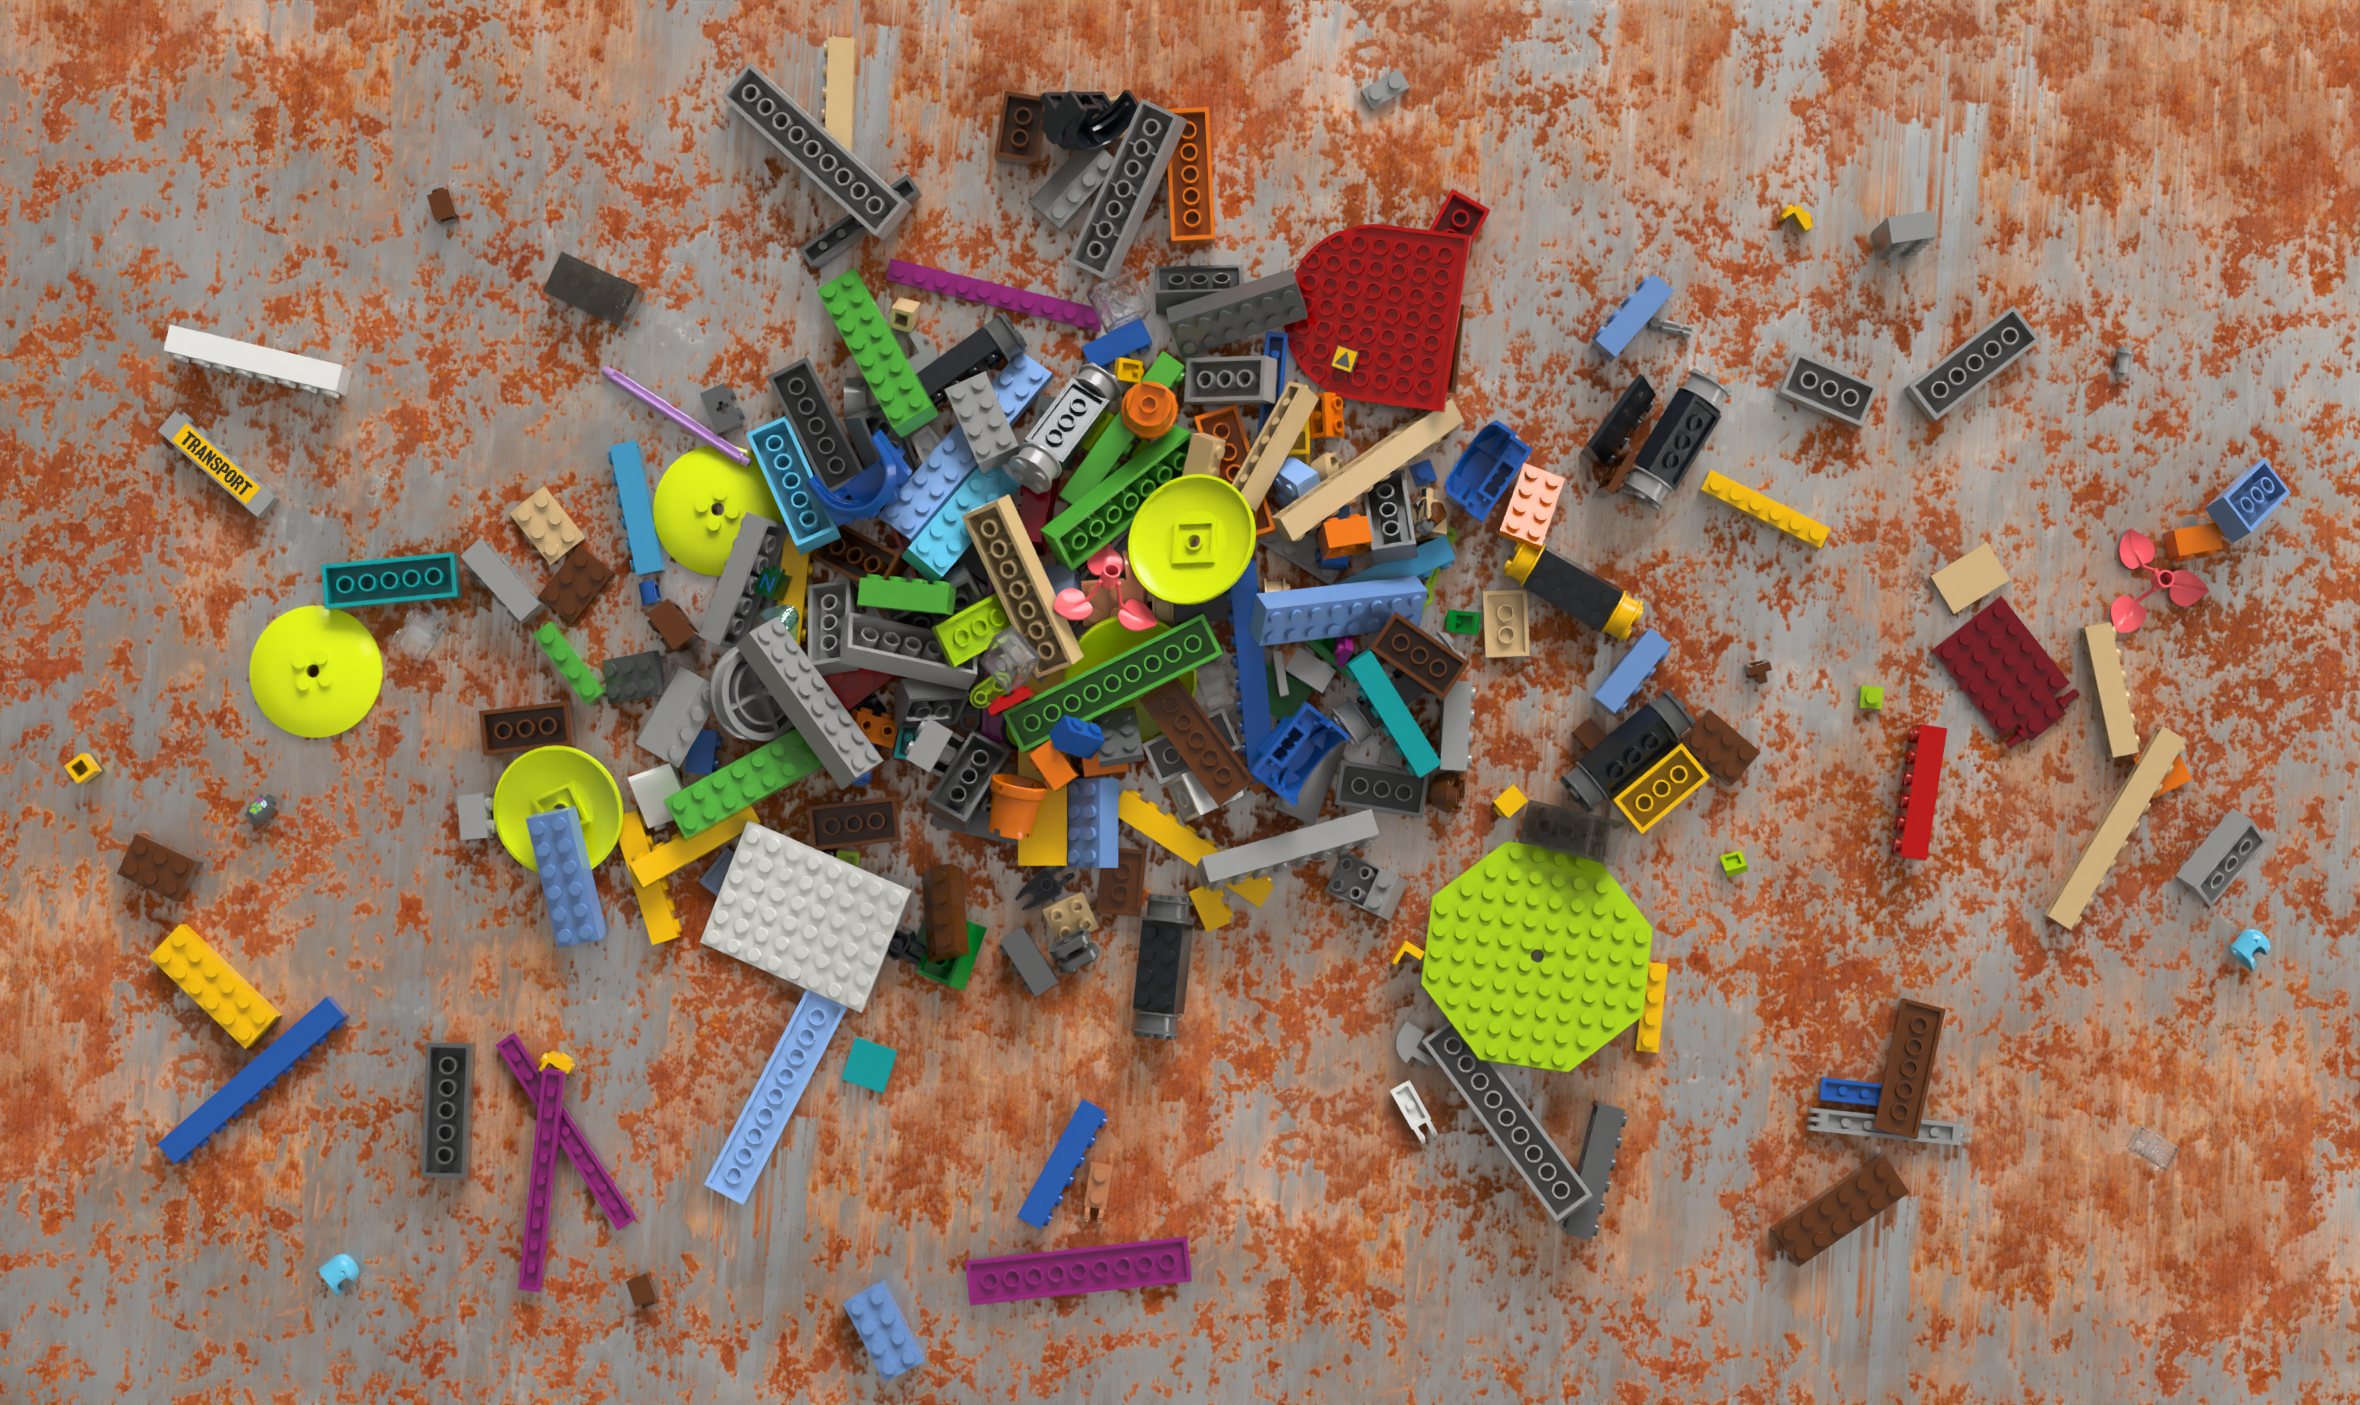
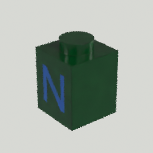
M773 565L772 568L763 566L754 592L770 599L783 601L792 576L785 574V569Z

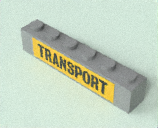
M174 411L158 432L255 516L263 519L280 500L275 495L277 491L269 484L264 486L258 481L261 477L253 470L247 471L243 468L244 462L237 456L233 455L231 457L225 452L227 448L218 440L213 442L209 438L211 434L202 426L197 428L192 423L194 419L186 412L181 414Z

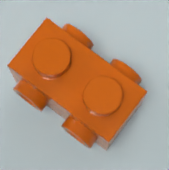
M1330 392L1316 393L1315 395L1319 399L1309 416L1310 439L1332 440L1345 438L1343 397Z
M861 707L860 710H852L851 717L871 743L893 748L898 732L893 715L883 712L881 716L874 715V710Z

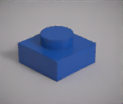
M1430 459L1409 466L1416 488L1437 480Z

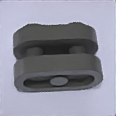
M1080 928L1051 944L1048 948L1052 958L1059 959L1056 965L1061 973L1071 974L1079 966L1091 963L1097 959L1099 949L1094 942H1089L1091 935L1087 928Z

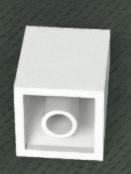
M671 763L628 777L648 829L654 828L655 831L667 828V823L674 821L664 804V799L683 790L684 786L677 767Z
M1192 770L1165 783L1183 824L1219 808ZM1243 790L1240 791L1238 794H1236L1234 797H1232L1230 800H1228V801H1227L1226 803H1224L1223 805L1228 804V803H1230V802H1232V801H1234V800H1236V799H1239V798L1243 797V796H1244Z

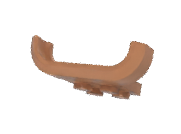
M1122 551L1125 578H1119L1118 581L1121 582L1120 588L1123 604L1125 605L1128 600L1134 599L1141 601L1148 607V590L1134 574L1129 559V552ZM1098 580L1081 581V592H1083L1085 598L1089 596ZM1102 585L1099 587L1092 599L1088 601L1093 610L1087 618L1082 620V625L1093 626L1105 619L1118 616L1119 611L1122 609L1119 607L1116 587L1106 589Z

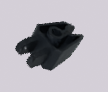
M1056 866L1051 871L1041 869L1021 889L1015 900L1017 901L1027 893L1034 894L1033 900L1022 907V910L1036 907L1060 895L1062 891L1061 886L1074 878V873L1067 874L1058 882L1054 874L1063 870L1066 866Z
M898 924L886 954L894 961L904 958L918 966L921 959L909 952V949L912 947L918 952L926 954L927 947L915 940L916 934L914 930Z

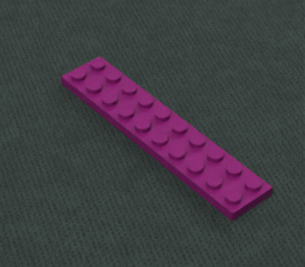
M1187 1236L965 1261L970 1306L1192 1281Z

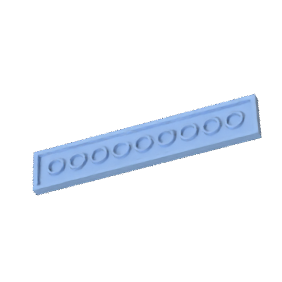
M1021 351L1013 357L1011 363H1008L991 383L1010 427L1014 425L1054 378L1053 373ZM959 422L910 477V481L901 489V495L897 498V501L890 507H885L878 515L883 522L911 542L918 537L979 466Z
M806 989L704 1185L742 1205L745 1204L848 1008L847 1006Z

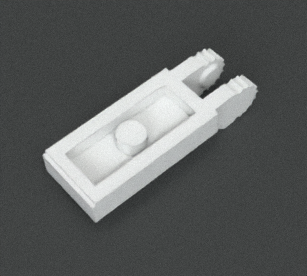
M1410 1080L1390 1090L1410 1128L1414 1129L1421 1144L1426 1142L1425 1136L1418 1128L1426 1122L1428 1130L1433 1137L1438 1135L1430 1121L1431 1117Z

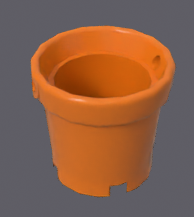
M1145 381L1135 384L1126 392L1121 402L1120 415L1123 424L1132 434L1143 439H1155L1164 436L1173 428L1178 417V404L1174 393L1168 387L1158 382Z
M1012 774L992 775L990 789L993 792L988 830L994 833V828L999 829V836L1024 840L1026 834L1028 839H1031L1041 801L1046 797L1048 788L1043 782L1024 776Z

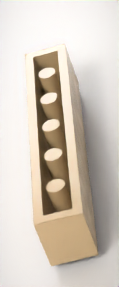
M828 37V44L824 43V57H827V65L823 66V79H827V86L822 89V99L826 100V109H822V122H825V128L853 153L857 42L855 38Z
M1288 382L1231 484L1245 497L1253 512H1256L1319 399L1303 384Z
M1192 433L1182 476L1205 474L1219 477V467L1225 453L1226 440L1206 433ZM1196 537L1191 541V547L1199 545L1200 537Z
M2111 622L2080 628L2107 757L2114 758L2138 753L2141 743L2139 736L2135 735L2134 726L2136 725V719L2134 714L2130 712L2131 696L2125 689L2126 674L2123 669L2121 670L2120 666L2122 655L2115 643V639H2117L2116 629L2112 626Z

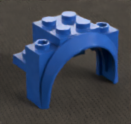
M1498 420L1487 424L1469 444L1444 483V493L1446 495L1444 500L1461 512L1464 510L1482 523L1533 449L1515 437L1517 433Z
M881 429L876 431L871 438L881 459L834 492H830L817 474L812 476L806 483V486L819 500L838 527L843 523L848 525L856 518H859L860 521L866 518L869 520L873 519L880 513L884 505L888 508L897 501V498L901 495V489L910 481L909 477L912 470L902 458L905 453L901 445L894 448Z
M1305 701L1292 719L1285 715L1259 747L1258 751L1263 755L1250 770V773L1294 806L1299 803L1297 799L1298 794L1316 766L1337 744L1342 741L1347 742L1349 734Z

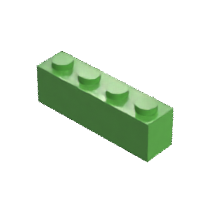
M550 621L533 634L534 638L587 706L593 705L607 694V691L555 623Z

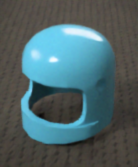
M2248 929L2229 946V949L2252 972L2258 966L2252 956L2255 953L2267 955L2270 951V942L2260 931Z
M346 1254L334 1256L318 1269L336 1297L343 1292L339 1285L343 1279L349 1278L354 1282L359 1276V1268L356 1262Z

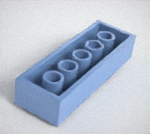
M576 806L531 815L526 819L557 948L600 940L607 935Z

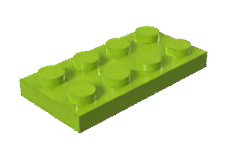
M997 592L931 627L951 668L1015 634Z

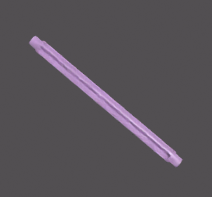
M607 365L602 369L601 374L606 376L607 380L712 446L737 464H742L748 468L752 463V459L746 456L745 452L725 441L616 369H611Z

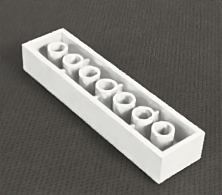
M173 325L169 326L163 350L170 354V358L179 362L189 363V360H191V363L209 369L213 365V368L218 369V371L231 374L232 370H234V373L253 379V375H256L255 378L267 383L274 384L275 380H277V383L285 387L295 389L296 385H298L300 389L317 394L319 390L325 396L338 399L339 395L346 397L352 371L343 365Z

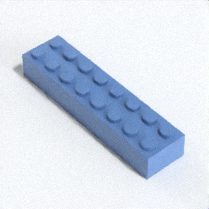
M1417 576L1258 593L1255 596L1249 632L1259 646L1375 633L1383 630L1394 612L1420 627L1428 590Z

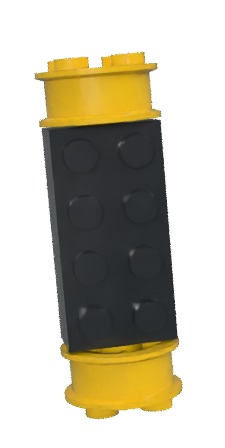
M1516 543L1513 550L1515 552L1514 557L1509 555L1503 565L1504 578L1509 576L1520 582V587L1523 585V588L1600 631V633L1606 632L1617 638V643L1621 640H1627L1632 631V622H1637L1643 613L1642 600L1637 602L1626 595L1627 591H1623V589L1545 544L1538 551L1525 546V544Z

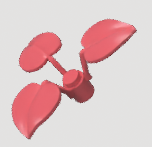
M2132 528L2128 529L2121 538L2119 544L2120 560L2128 569H2135L2141 566L2142 569L2153 572L2151 577V585L2153 587L2135 601L2130 596H2121L2113 601L2110 608V616L2113 626L2118 633L2134 631L2144 623L2147 612L2143 606L2139 605V602L2157 590L2171 587L2169 589V597L2172 602L2181 607L2190 606L2209 593V589L2204 582L2187 570L2181 569L2174 572L2169 570L2159 571L2158 568L2154 569L2146 566L2145 564L2151 562L2154 558V545L2148 537L2136 532Z
M1110 543L1106 544L1087 560V568L1090 573L1100 576L1089 596L1085 598V595L1080 590L1067 588L1058 594L1053 606L1055 612L1066 619L1083 620L1092 613L1093 608L1088 601L1092 599L1101 585L1106 589L1116 587L1119 607L1122 609L1118 613V621L1124 628L1130 631H1143L1157 625L1154 614L1141 601L1130 599L1125 605L1123 604L1120 588L1121 582L1118 579L1123 572L1124 564L1122 558L1112 548Z

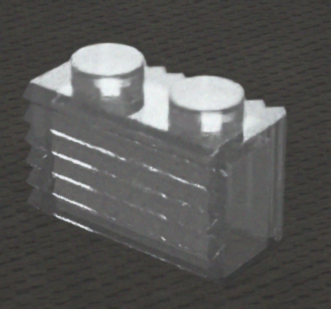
M2137 1124L2124 1146L2129 1150L2128 1154L2137 1160H2140L2142 1157L2148 1161L2147 1166L2157 1172L2160 1169L2168 1171L2180 1151L2179 1147L2140 1124Z

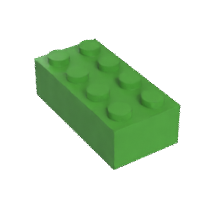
M867 574L866 578H860L857 605L954 615L956 588L950 587L951 583L944 581H933V585H930L928 581L923 579L911 578L910 583L906 582V579L902 577L889 576V580H884L883 576Z

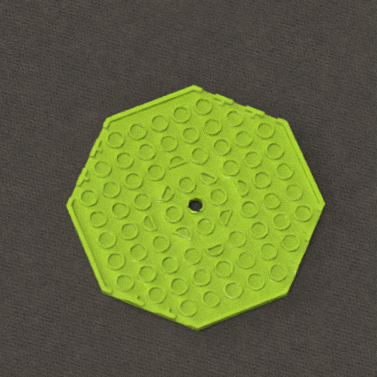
M1506 841L1432 896L1420 985L1430 995L1435 1005L1450 1021L1455 1031L1466 1042L1479 1061L1569 1073L1643 1016L1653 928L1595 854ZM1538 950L1542 953L1543 960L1541 962H1534L1531 959L1533 951Z

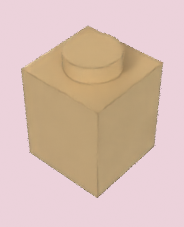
M899 297L891 309L890 328L910 333L918 323L920 302Z

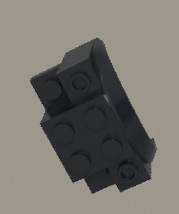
M1124 90L1113 104L1104 91L1044 92L1039 98L1045 108V111L1040 116L1044 121L1041 128L1046 134V138L1052 144H1058L1062 150H1097L1113 142L1129 127L1139 103L1130 90Z

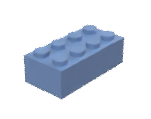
M1653 274L1651 278L1646 276L1635 288L1638 291L1636 295L1631 292L1621 304L1623 309L1621 311L1616 309L1606 321L1609 325L1607 327L1602 325L1592 337L1594 342L1591 346L1610 363L1674 292L1657 275Z
M2265 458L2246 468L2205 509L2220 527L2223 534L2231 543H2234L2251 533L2291 492Z
M1651 627L1645 630L1590 699L1609 715L1621 713L1628 704L1625 700L1629 696H1635L1641 689L1642 685L1640 682L1643 678L1646 680L1655 672L1657 668L1654 665L1657 661L1660 663L1669 655L1671 651L1668 648L1671 644Z
M1081 778L1074 779L1068 783V868H1118V779Z
M884 1279L843 1302L884 1382L925 1361L926 1357Z

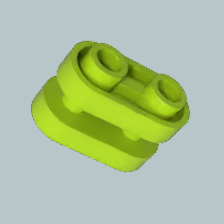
M997 671L979 682L970 692V702L972 705L980 709L986 708L991 704L990 701L1004 696L1010 690V677L1005 672Z

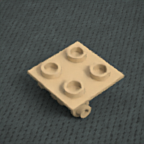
M1083 891L1042 909L1056 941L1080 928H1087L1089 933L1099 929Z

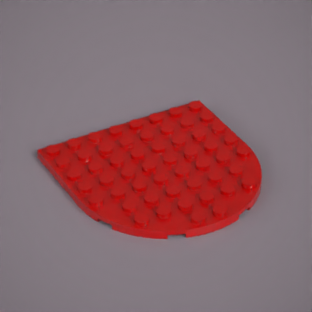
M1364 224L1337 231L1316 244L1303 257L1295 271V276L1305 301L1308 318L1284 325V329L1288 333L1289 348L1301 369L1315 383L1327 391L1336 393V395L1346 399L1445 413L1472 236L1383 224ZM1338 345L1360 353L1352 374L1331 367Z

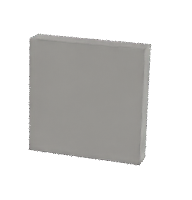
M1276 651L1272 653L1278 696L1279 698L1288 697L1289 692L1282 651Z

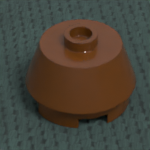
M1449 771L1434 776L1432 784L1429 786V797H1431L1432 807L1450 815L1461 812L1462 806L1458 805L1461 799L1465 797V780H1460L1463 773Z

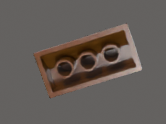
M949 863L930 867L922 875L928 962L932 963L969 955L962 868Z

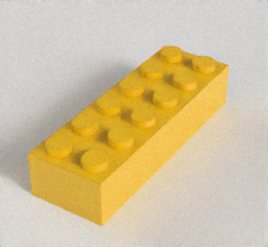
M180 924L149 956L245 1049L252 1048L282 1016L278 1010L187 924Z

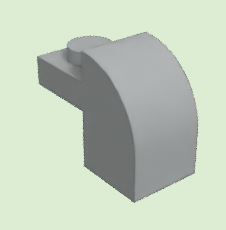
M913 330L908 335L919 353L908 360L917 374L938 359L939 353L935 343L926 347L929 342L922 332L918 334L916 330Z
M865 377L845 379V419L860 410L868 408V382Z
M1404 1021L1396 1035L1395 1047L1398 1055L1406 1063L1413 1056L1415 1057L1413 1062L1423 1068L1426 1065L1431 1067L1435 1059L1417 1048L1425 1032L1407 1021Z

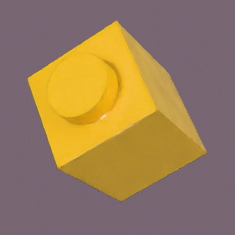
M81 753L64 766L77 784L85 785L102 772L89 753Z
M1512 784L1492 802L1495 805L1492 809L1500 818L1504 816L1508 819L1528 800Z

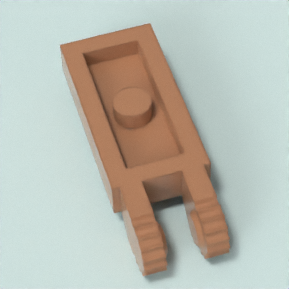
M1091 1161L1084 1203L1086 1207L1083 1224L1088 1225L1090 1221V1208H1099L1096 1223L1097 1226L1102 1227L1113 1165Z

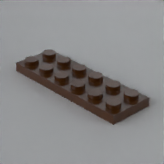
M1179 678L1150 691L1139 699L1218 807L1255 781Z
M1905 998L1900 999L1873 1121V1129L1912 1139L1918 1138L1946 1009Z

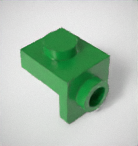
M1448 609L1444 619L1446 631L1457 634L1479 635L1481 613Z

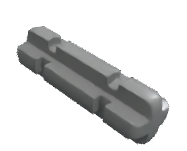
M1651 317L1649 321V329L1657 331L1659 329L1660 332L1668 334H1681L1682 337L1689 338L1692 333V326L1684 324L1682 326L1681 323L1664 319L1660 321V318Z

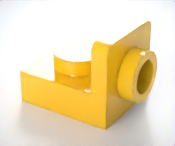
M1116 358L1114 375L1119 381L1127 382V384L1131 385L1138 384L1144 375L1143 361Z

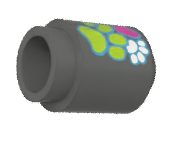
M261 794L247 808V812L244 815L255 826L264 824L278 810L276 806L278 802L270 794Z

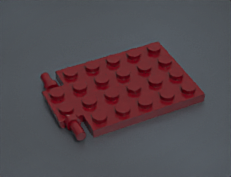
M1999 596L1931 650L1936 659L1999 738L2018 725L2019 729L2015 731L2016 734L2005 742V745L2010 750L2019 742H2024L2027 739L2033 741L2067 714L2064 710L2069 707L2071 701L2080 695L2074 688L2065 696H2060L2055 700L2053 696L2070 684V682L2002 596Z

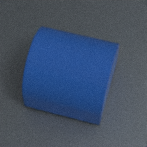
M650 580L638 584L642 606L662 603L659 583L657 581Z

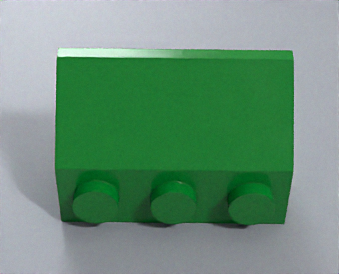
M966 920L969 955L930 963L928 962L927 951L926 954H922L916 973L950 987L965 990L987 928Z

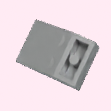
M1347 853L1341 855L1325 892L1390 921L1408 881Z

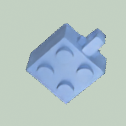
M1295 457L1285 459L1272 482L1276 488L1278 504L1282 507H1287L1320 484L1318 472Z

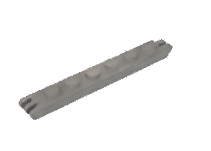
M1808 1108V1112L1817 1113V1117L1808 1116L1807 1121L1816 1122V1126L1807 1125L1806 1130L1962 1146V1142H1971V1138L1963 1137V1133H1972V1129L1963 1128V1123L1922 1119L1918 1138L1912 1139L1873 1129L1875 1114Z

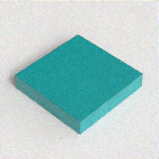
M855 1037L841 1079L884 1093L898 1051Z

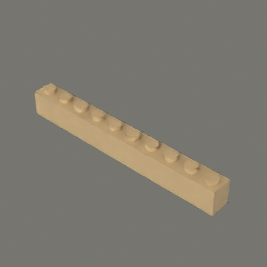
M1447 398L1445 413L1424 410L1272 516L1271 519L1283 540L1293 542L1301 540L1305 536V532L1321 526L1322 520L1338 514L1342 506L1355 502L1359 494L1372 490L1374 488L1373 485L1378 481L1381 482L1388 479L1392 471L1405 467L1409 459L1422 455L1426 447L1439 443L1442 440L1441 437L1446 433L1450 434L1459 428L1458 425L1464 420L1452 398Z
M2164 726L2157 727L2141 753L2139 760L2130 771L2043 916L2068 930H2071L2072 927H2077L2082 918L2080 916L2084 908L2087 909L2093 901L2091 896L2095 889L2099 890L2105 881L2103 878L2104 874L2115 865L2116 860L2114 858L2118 851L2122 852L2128 843L2126 838L2129 833H2133L2139 825L2137 820L2141 814H2145L2151 805L2149 800L2152 795H2157L2162 787L2160 782L2163 777L2171 773L2174 767L2172 764L2174 759L2180 757L2185 749L2183 744L2186 741L2184 738Z

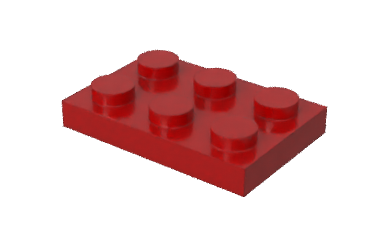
M1020 686L1011 691V696H1000L990 701L992 705L987 708L991 716L998 717L1003 714L1002 712L1037 696L1034 689Z

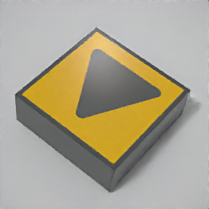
M1338 345L1331 367L1352 374L1360 353Z

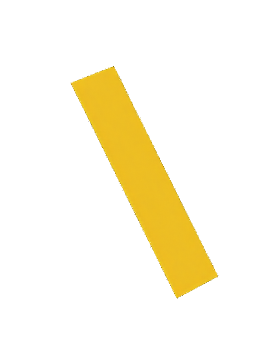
M1020 646L1019 658L1032 669L1022 646ZM1019 664L1018 687L1032 688L1036 695H1039L1064 682L1065 668L1050 673L1039 683ZM1018 746L1019 776L1043 782L1042 778H1044L1042 772H1036L1029 762L1032 759L1029 754L1040 746L1026 753H1021ZM1067 785L1058 791L1048 789L1045 799L1041 801L1031 839H1028L1026 834L1024 840L1018 839V866H1067Z

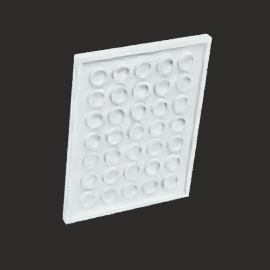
M749 820L740 838L700 943L862 1013L911 890Z

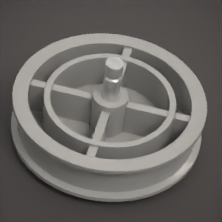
M735 646L726 652L717 663L710 683L711 705L718 722L734 737L747 741H768L784 735L793 727L791 720L738 648Z

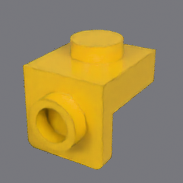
M1791 204L1780 211L1782 215L1778 218L1779 222L1791 216L1802 235L1812 229L1813 219L1808 211L1804 212L1800 204L1795 207Z
M551 1051L549 1054L545 1053L538 1064L541 1067L538 1071L542 1073L543 1068H548L550 1064H553L560 1070H565L566 1074H569L576 1065L572 1063L573 1059L567 1054Z

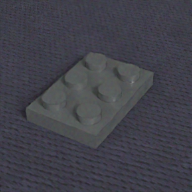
M659 650L603 660L608 704L663 695L664 684Z
M1135 707L1111 710L1092 720V723L1100 727L1105 740L1104 744L1097 751L1100 768L1144 760Z

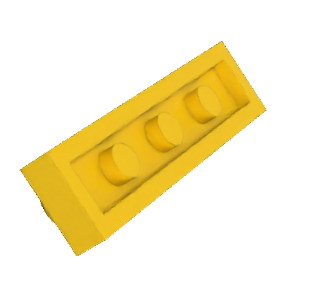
M1649 962L1643 1016L1638 1019L1635 1050L1658 1053L1668 964Z

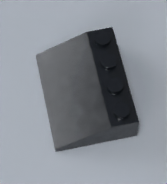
M1639 374L1580 452L1601 468L1605 464L1610 466L1617 456L1614 454L1618 446L1624 447L1629 440L1627 436L1629 431L1638 428L1643 421L1640 416L1644 411L1648 413L1656 403L1653 401L1656 394L1643 375Z

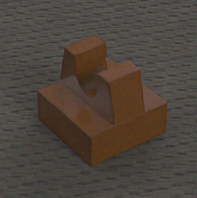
M1762 659L1744 664L1746 673L1750 676L1754 675L1756 683L1763 684L1768 682L1766 672L1772 670L1770 661Z

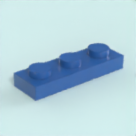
M1821 1077L1818 1100L1877 1106L1882 1084Z

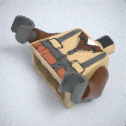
M1421 489V500L1411 503L1410 508L1416 542L1426 543L1447 535V513L1445 502L1434 499V489Z

